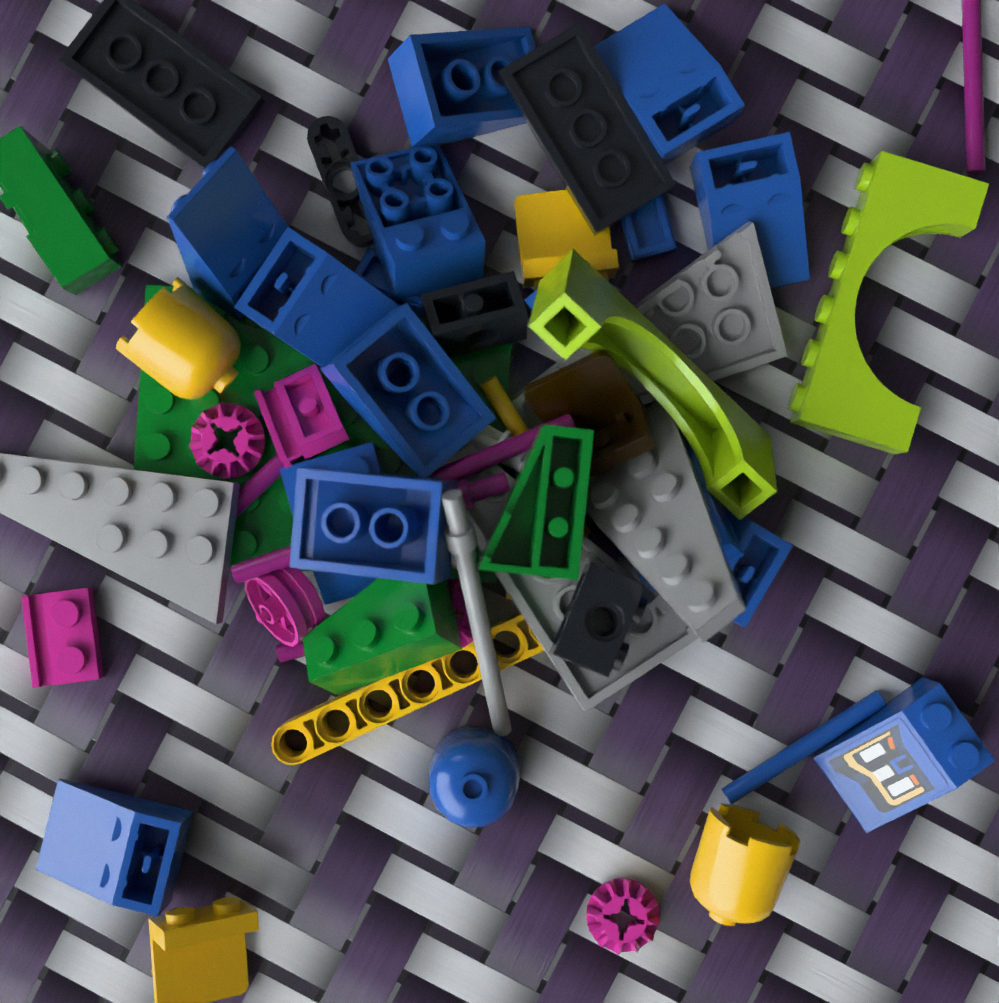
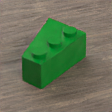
M19 126L0 138V187L4 192L0 195V200L7 210L13 207L29 233L26 236L61 288L74 295H78L122 268L115 256V253L120 251V248L105 226L99 229L94 222L91 214L96 212V209L81 187L75 190L67 178V175L72 173V170L57 148L50 151L29 132Z
M545 424L539 428L477 563L478 570L578 580L594 430Z
M377 578L302 638L309 682L338 696L462 649L447 579L436 584Z

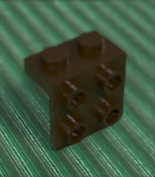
M598 350L526 385L524 388L525 400L543 424L569 413L576 428L594 430L589 478L656 448L648 411L607 350Z

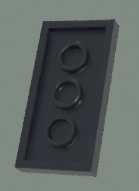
M103 0L59 59L66 68L204 170L213 160H218L234 144L265 102L260 94L133 0Z
M580 22L499 70V78L594 236L675 187V181Z

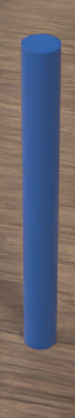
M875 690L723 787V793L731 805L887 706L886 702L879 692Z

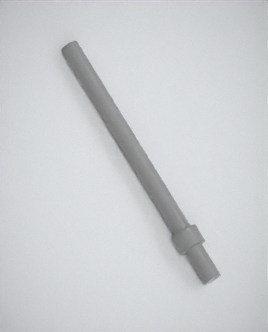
M452 489L442 494L448 523L444 530L449 552L455 555L493 732L498 736H506L512 731L479 571L477 569L474 552L478 545L473 523L467 519L462 492L458 489Z

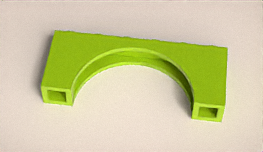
M881 151L869 164L863 163L854 187L855 190L860 191L856 208L851 206L848 209L841 229V233L847 235L842 252L836 251L829 267L828 277L834 279L829 296H822L815 313L814 320L820 323L815 340L809 339L803 352L801 365L807 367L802 384H795L789 398L788 409L793 411L790 423L894 455L908 452L921 407L903 400L887 389L866 363L860 350L855 328V307L858 291L871 264L889 245L905 238L923 234H943L961 238L974 230L978 223L989 183L885 151Z
M572 249L539 281L528 327L565 360L578 348L594 352L598 350L609 351L616 363L640 382L672 417L688 440L700 463L706 482V490L739 520L777 492L771 436L580 254Z

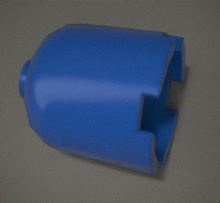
M464 725L447 733L435 747L429 764V792L437 810L455 824L467 828L485 827L500 820L514 804L519 790L520 764L512 742L505 736L494 734L493 729L491 730L483 726Z

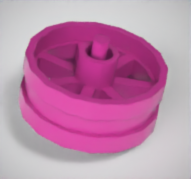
M288 566L245 581V591L256 614V619L259 623H263L267 630L285 645L295 646L302 641L304 636L326 619L323 603L316 589L306 575L298 568H290Z

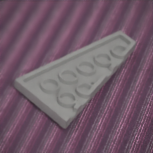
M747 221L634 305L712 381L788 356L755 226L751 221ZM578 348L566 360L562 358L530 383L594 353V351ZM620 367L643 404L656 401L655 397L640 382ZM524 386L512 395L510 400L530 430L543 423L525 400Z
M656 401L647 408L656 448L590 477L585 513L705 643L745 611L746 608L730 564L726 560L721 547L719 533L712 522L709 513L710 509L694 464L685 447L682 431L663 406Z
M468 444L440 467L476 453L479 450L472 444ZM494 465L458 482L467 480L468 484L505 471L498 465ZM505 472L510 489H512L515 479ZM511 490L475 502L476 507L466 510L468 521L474 525L478 542L477 546L481 552L485 548ZM583 535L578 580L496 571L494 573L581 709L587 712L699 637L666 601L645 587L642 597L648 599L647 606L637 626L630 624L623 642L629 644V650L619 671L612 669L609 677H604L549 654L585 564L592 562L639 582L630 572ZM599 607L591 613L589 625L595 634L604 636L611 630L613 619L606 609Z
M0 453L1 514L214 624L223 623L240 483Z

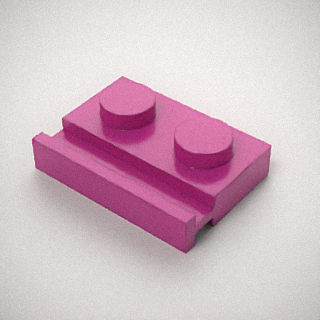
M316 364L274 382L275 388L262 393L260 389L254 392L278 457L285 469L292 466L290 461L302 455L305 459H308L349 440Z
M93 587L21 596L32 688L104 678Z

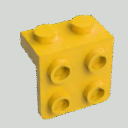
M567 189L523 194L515 199L514 211L523 288L534 287V291L537 290L539 281L572 249L580 254L608 282V278L615 277L619 269L617 249H612L610 229L607 228L594 236Z
M226 897L213 901L212 905L198 908L178 907L166 911L165 915L148 918L155 1003H209L241 995L247 991L249 980L245 933L259 930L257 910L238 897Z

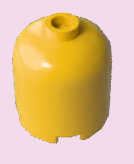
M177 277L172 283L174 286L172 293L163 287L134 317L131 323L138 330L130 341L125 336L120 337L116 349L167 390L180 398H201L213 388L221 394L239 374L233 367L241 351L239 334L189 285Z
M724 803L719 805L718 811L711 807L707 816L690 874L692 892L699 903L710 911L709 916L722 925L735 926L736 923L760 922L767 918L774 909L801 840L794 831L780 822L776 830L758 822L760 812Z

